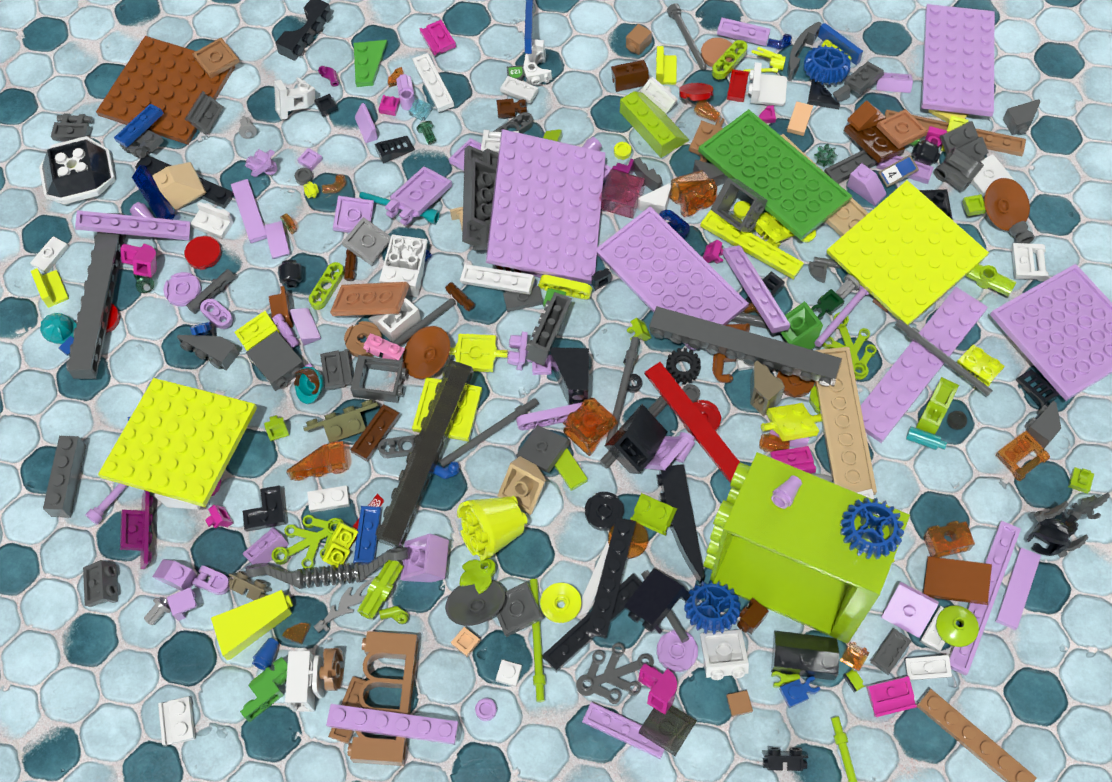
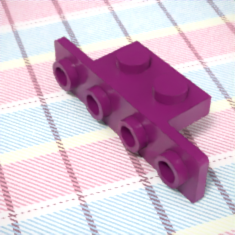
M145 490L142 494L141 510L122 509L120 550L141 551L140 569H145L147 564L151 563L152 552L148 551V544H151L152 532H149V525L151 526L152 514L149 513V507H152L153 496L149 495L150 492Z

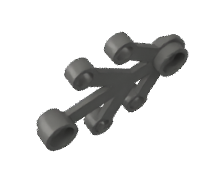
M616 643L612 646V655L604 673L595 677L599 665L605 661L604 653L602 651H595L592 655L593 661L588 673L580 676L576 682L577 691L583 696L597 694L608 699L610 703L617 704L621 698L620 692L618 690L609 691L599 686L609 683L627 691L631 696H637L640 693V685L637 682L629 683L619 677L640 670L643 666L641 662L643 659L649 660L648 666L653 667L654 660L650 655L642 654L638 657L637 661L615 669L619 658L624 654V646ZM620 647L622 652L615 653L614 649ZM601 655L602 660H595V656ZM588 681L590 682L591 686L589 688L583 687V683ZM636 686L638 691L631 692L630 687ZM615 693L618 695V699L612 700L610 695Z

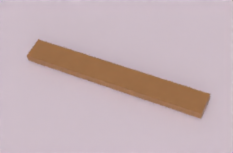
M886 109L884 116L888 118L898 112ZM912 115L927 130L929 126L947 130L948 122ZM976 129L978 137H983L988 150L1023 156L1026 139Z

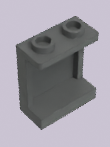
M277 331L246 352L250 362L259 369L274 391L284 388L288 382L296 378L295 372L305 367L303 361Z

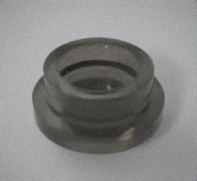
M953 411L948 415L947 423L952 429L961 430L967 424V417L961 411Z

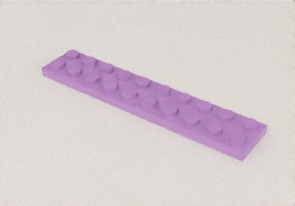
M955 287L919 334L950 357L988 307L958 287ZM913 340L861 404L865 432L882 444L945 363L917 341Z

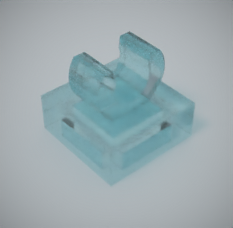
M416 98L409 110V115L424 121L433 110L431 104Z

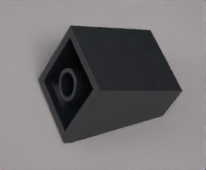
M551 347V368L568 405L582 402L588 403L589 348Z

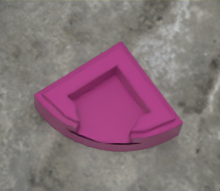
M774 105L767 106L760 113L759 118L765 123H776Z

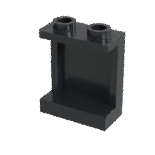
M653 568L624 607L629 612L627 616L634 622L638 623L640 621L643 623L642 626L652 633L654 630L661 634L662 630L659 628V624L679 599L686 602L691 595L683 585Z

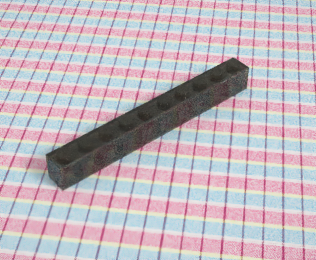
M450 360L449 365L444 367L442 382H438L435 393L437 394L434 400L432 399L429 403V413L421 422L422 429L420 434L415 436L413 445H415L414 449L408 453L406 468L400 472L398 487L392 491L391 504L385 508L382 525L379 524L376 529L375 535L379 543L393 548L404 546L473 378L474 372L471 366Z

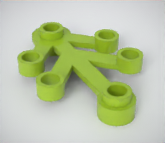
M847 316L842 321L843 324L837 327L844 345L834 341L829 336L826 341L831 342V344L828 345L824 342L822 346L825 349L849 347L855 379L862 380L868 375L867 363L875 355L877 349L872 344L867 345L864 355L859 361L857 353L864 341L869 339L870 331L866 328L860 329L858 338L853 345L846 327L849 321ZM867 349L873 350V352L870 353L867 351Z
M306 515L302 520L306 528H313L315 526L323 530L316 533L296 528L292 524L287 525L284 529L287 537L294 538L297 536L305 539L287 549L283 547L275 548L272 551V559L276 564L282 565L289 560L290 556L309 547L301 565L304 570L306 568L312 570L315 566L313 560L320 541L327 537L325 546L320 551L322 559L334 533L332 528L337 526L339 521L344 522L339 518L324 521L316 519L312 515ZM312 519L310 524H306V521ZM294 529V532L289 534L288 530ZM280 555H285L282 560L278 559ZM310 561L311 565L306 567L305 563Z

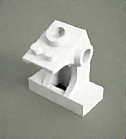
M532 39V54L525 55L524 75L527 83L530 85H538L544 81L548 83L549 80H552L551 70L541 69L537 66L539 62L545 63L546 61L544 40Z
M298 77L296 78L297 88L286 89L281 80L274 81L275 110L281 120L288 118V111L305 109L314 104L315 88Z

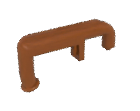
M749 323L725 325L747 332L750 330ZM720 353L714 354L712 371L716 380L721 383H731L733 376L731 374H723L724 362H736V359L727 358L724 354Z

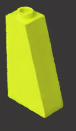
M280 590L211 617L222 656L227 661L232 659L292 614L290 607L293 606L290 596H286Z

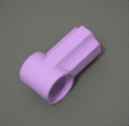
M403 74L396 79L399 100L402 109L412 110L416 106L411 76Z

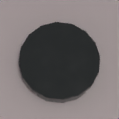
M610 492L596 493L587 500L585 505V518L588 524L600 531L614 529L616 517L623 518L624 516L622 501Z

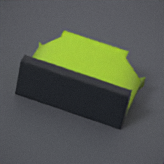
M852 669L843 674V677L855 693L866 686L863 685V680L857 671L855 672Z

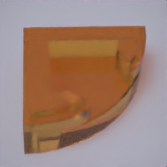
M402 67L395 69L391 76L388 77L389 87L397 86L396 79L403 75Z
M299 623L286 629L282 637L302 645L311 626L307 623Z

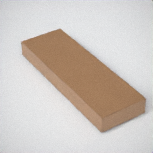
M352 676L341 705L363 708L359 701V691L366 680ZM368 690V692H366L365 701H366L367 698H368V695H369V693H370V690ZM331 728L328 737L349 744L354 731Z

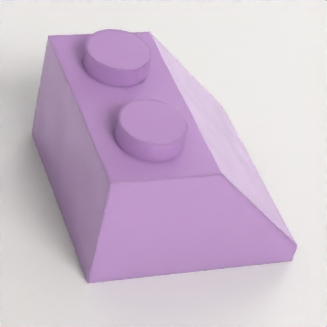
M427 534L405 541L404 547L408 549V558L403 559L402 562L404 567L401 571V580L436 582L445 579L449 540L433 534Z

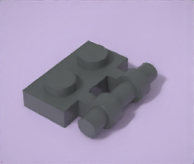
M68 113L57 115L58 122H54L51 132L52 140L69 141L84 136L88 137L90 131L88 123L93 122V117L86 116L85 114L76 116Z
M147 129L128 147L121 144L120 147L128 153L131 152L135 157L144 158L146 151L153 152L164 140L160 135Z

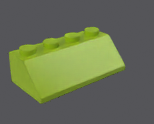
M633 91L620 99V113L660 158L689 142L687 136L665 112L642 92Z

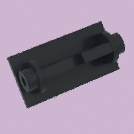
M769 747L768 750H762L763 756L767 758L763 759V768H767L768 771H783V762H787V771H803V769H807V760H803V758H808V755L801 748H789V751H781L780 748Z

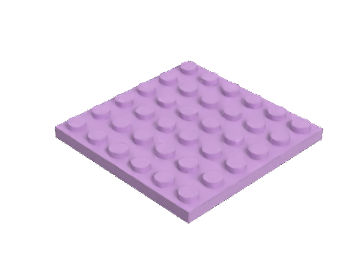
M1076 264L991 312L990 316L1065 401L1112 374V302Z

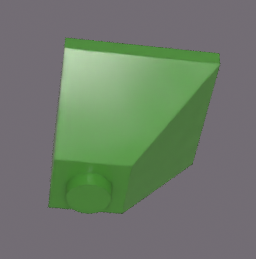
M804 301L785 315L790 323V327L788 330L780 331V333L789 344L813 349L815 347L814 342L819 337L823 324Z

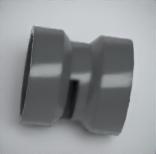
M1025 221L1018 222L1009 229V233L1012 237H1015L1016 243L1029 244L1035 238L1033 233L1028 230V225Z

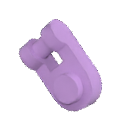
M206 566L200 567V574L192 582V585L216 595H223L230 588L229 579L226 575ZM207 576L210 577L208 583L204 582Z

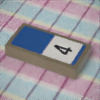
M908 155L879 171L878 175L885 187L889 188L918 172L919 168L911 155Z

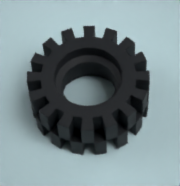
M677 348V352L673 350L668 355L666 369L678 384L680 381L682 385H686V381L690 384L692 379L695 381L697 376H699L700 358H698L697 353L693 355V350L690 349L687 352V348H684V351H681V348ZM680 361L690 364V369L688 371H679L676 368V364Z

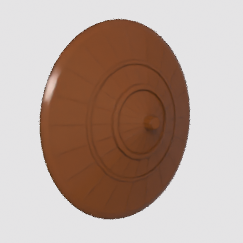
M999 178L989 185L985 193V209L990 220L998 228L1009 231L1016 223L1027 221L1030 213V203L1027 193L1019 183L1009 178Z
M427 326L418 330L409 339L403 352V362L410 376L417 379L428 378L443 367L450 352V339L447 333L440 327Z

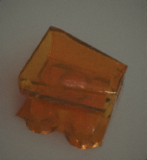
M703 170L671 180L670 199L676 204L680 203V214L684 217L692 216L698 210L710 207L716 200L717 185L715 180L709 179Z
M589 398L584 400L576 411L569 413L567 419L562 423L565 425L563 429L564 434L583 452L591 456L603 436L618 422L595 398Z

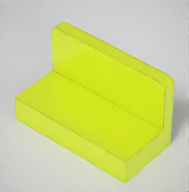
M657 46L656 80L660 84L675 85L677 56L664 55V46Z
M38 268L30 271L41 299L48 308L69 299L57 270L44 275L41 274Z

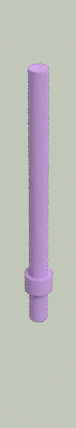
M862 285L858 293L814 342L817 347L822 346L861 299L869 294Z

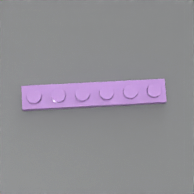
M77 210L75 230L189 240L190 221Z
M741 246L724 248L722 254L771 333L788 330L790 323Z
M331 704L326 726L455 745L459 723L452 720Z

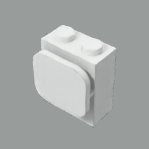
M296 648L295 651L288 652L285 703L293 712H314L315 696L317 698H323L324 679L319 677V670L321 666H324V661L320 655L313 656L306 648Z

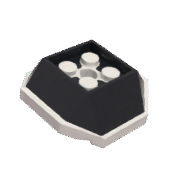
M87 136L51 145L50 149H47L45 158L39 167L44 196L48 200L61 204L99 196L109 185L116 181L109 149Z

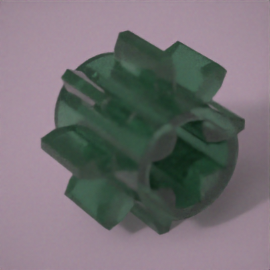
M829 143L825 144L824 148L819 146V152L814 154L818 159L816 163H823V167L827 166L828 162L831 165L835 163L833 158L838 156L834 151L836 147H829Z

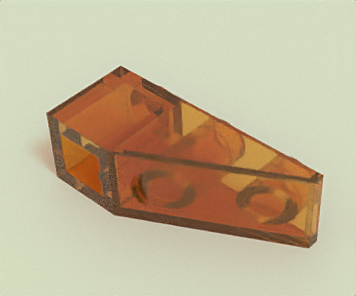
M344 442L324 444L287 469L290 480L300 481L306 477H322L324 474H340L345 470H349Z

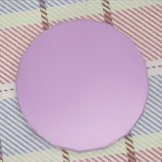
M180 272L172 275L171 279L165 282L163 291L170 304L184 307L201 292V285L193 274Z
M675 630L664 634L657 644L656 655L665 669H669L671 672H683L690 669L698 657L697 643L687 632L689 640L684 643L681 642Z

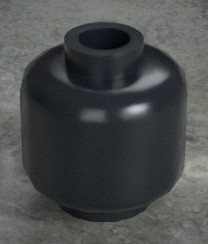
M927 140L917 142L912 150L914 161L929 166L933 162L936 163L940 157V153H938L939 147Z
M285 260L278 266L279 281L281 284L286 285L287 288L297 287V284L303 281L302 266L296 260Z

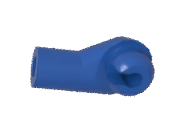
M451 462L445 468L434 463L430 468L431 473L443 479L453 477L460 471L457 462Z

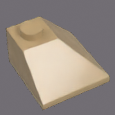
M191 162L168 166L153 175L160 192L175 210L181 209L206 193Z
M519 456L510 463L497 496H515L519 508L531 515L546 480L537 465Z

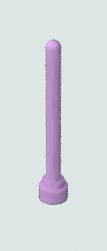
M119 483L98 507L90 509L85 516L98 525L103 519V512L122 493L127 485Z

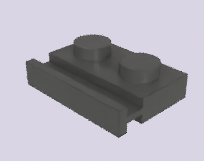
M203 91L188 112L185 120L191 122V125L203 134H207L224 106L212 97H208Z
M347 349L320 354L326 390L352 384L353 378Z

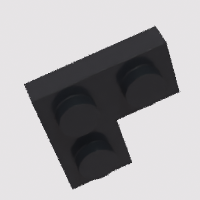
M280 485L260 489L262 507L242 511L244 530L246 532L285 525L282 488Z

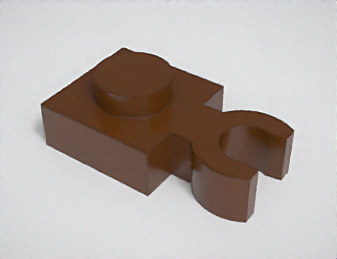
M513 98L496 100L498 118L515 117V112L520 114L527 112V107H521L526 106L525 99L518 100L517 102H514Z

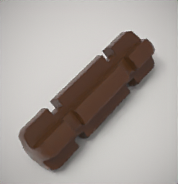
M347 249L344 279L353 281L355 277L356 255Z
M453 282L445 286L446 291L450 295L452 294V297L461 306H464V309L467 311L474 309V302L468 299V296L459 288H456L457 286Z

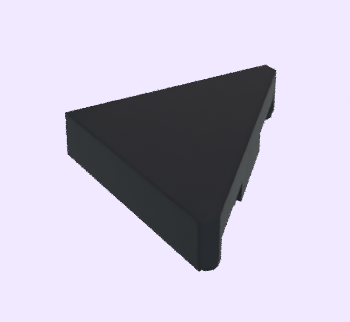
M812 79L807 104L838 110L840 107V103L833 99L832 94L826 87Z

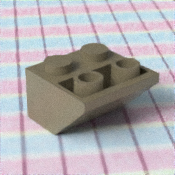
M756 361L754 362L750 378V404L764 417L767 415L768 408L776 407L781 402L785 386L780 378L770 373L766 365Z

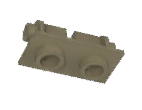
M238 571L237 573L229 574V576L233 577V579L229 580L230 589L241 595H244L246 589H248L246 597L249 599H260L267 596L265 592L272 591V588L267 587L266 582L259 579L253 580L246 575V572Z

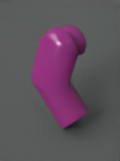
M319 67L318 73L322 77L329 79L331 86L336 87L339 85L337 73L333 68Z

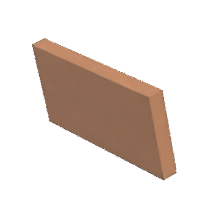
M408 282L341 285L330 313L332 316L399 314L409 289Z

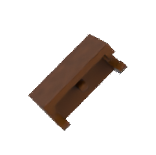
M644 60L611 66L612 82L616 92L645 86L649 80V70Z

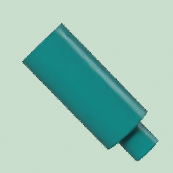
M910 426L906 436V440L935 450L938 447L945 450L947 442L941 440V436Z

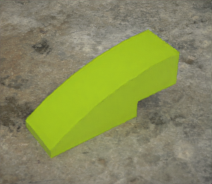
M941 377L916 428L936 434L959 387L958 384Z

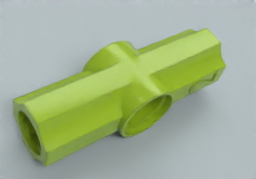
M978 264L966 275V277L976 281L980 288H991L1009 297L1016 284V281L999 274L996 268L991 265L982 266Z
M388 560L385 562L379 575L375 576L367 590V595L357 610L361 616L373 620L383 601L387 600L394 587L393 584L404 567L398 561Z

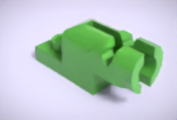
M282 657L273 662L274 671L267 667L249 683L248 686L257 698L248 701L240 711L249 723L284 696L277 687L279 685L282 686L287 681L288 664Z

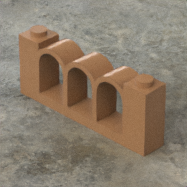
M367 631L366 638L362 639V650L366 654L363 661V672L368 681L361 686L359 691V701L363 708L410 715L419 642L417 635ZM381 658L405 660L403 680L373 677L370 675V666L375 660ZM376 687L402 689L400 709L370 707L365 701L366 692ZM356 731L358 737H353L352 743L348 744L347 755L350 756L353 763L404 766L407 738L396 737V740L365 737L362 732Z

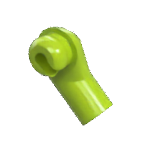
M398 606L379 610L381 620L392 618L399 624H405L409 619L407 612Z

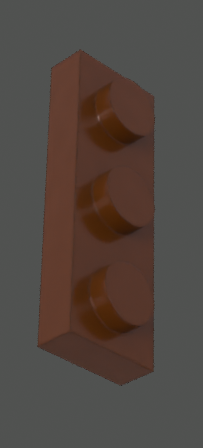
M383 404L350 449L351 453L368 462L378 448L379 442L386 437L399 419V412Z

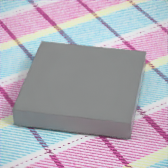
M363 217L344 239L342 245L372 266L389 245L391 236Z

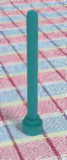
M360 192L359 194L361 199L373 200L374 203L384 206L391 201L365 192ZM428 209L420 216L424 217L428 223L437 224L440 212L435 209Z

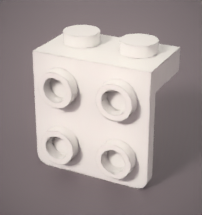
M755 62L754 69H750L749 80H752V83H749L748 94H751L750 103L785 105L787 77L761 74L762 63Z

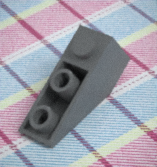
M177 336L182 349L187 352L191 350L201 360L207 359L211 365L218 369L221 367L227 371L240 354L235 344L221 336Z

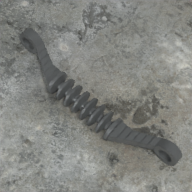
M406 547L389 549L370 562H355L354 569L351 568L350 563H347L346 570L343 569L342 564H339L338 571L335 570L334 565H331L329 572L326 566H323L321 572H319L318 567H314L313 573H311L310 568H306V572L303 574L302 569L285 571L265 563H256L246 566V575L248 577H256L267 574L299 589H303L304 582H306L308 588H311L313 581L316 587L320 586V581L323 582L324 586H327L328 580H331L332 585H336L337 579H339L340 584H344L345 578H347L350 584L353 577H355L358 583L388 560L397 561L408 558V549Z

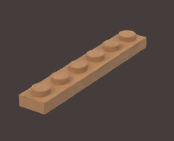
M929 689L916 705L1005 782H1034L1037 779L1036 776L932 689Z

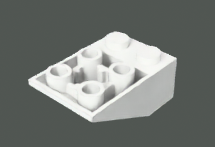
M392 234L379 282H408L409 289L406 296L418 297L422 283L428 240Z

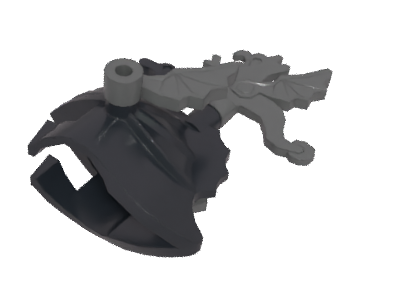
M1107 492L1099 498L1095 495L1083 498L1080 505L1074 503L1072 505L1074 509H1067L1068 518L1063 513L1068 506L1067 501L1051 508L1048 512L1037 511L1034 516L1039 523L1029 534L1027 541L1030 542L1035 535L1049 546L1045 549L1039 543H1035L1032 548L1033 551L1046 556L1058 554L1062 558L1068 554L1067 551H1074L1080 548L1089 537L1086 534L1072 542L1069 540L1070 536L1078 530L1079 524L1077 521L1082 514H1087L1088 519L1100 518L1101 514H1094L1093 509L1107 502L1110 494Z

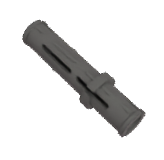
M226 269L217 279H213L212 283L191 302L186 304L187 308L195 314L200 309L201 303L204 300L211 299L219 291L222 292L224 290L223 287L233 280L235 275L229 269Z

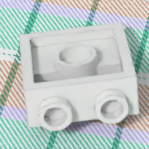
M742 630L724 631L723 634L716 632L715 635L712 632L700 634L706 678L711 677L713 680H720L724 676L732 675L734 678H741L748 674L749 662Z

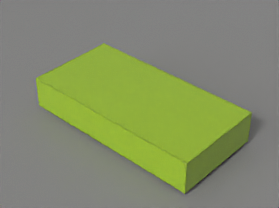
M566 448L554 466L570 491L588 482V479Z

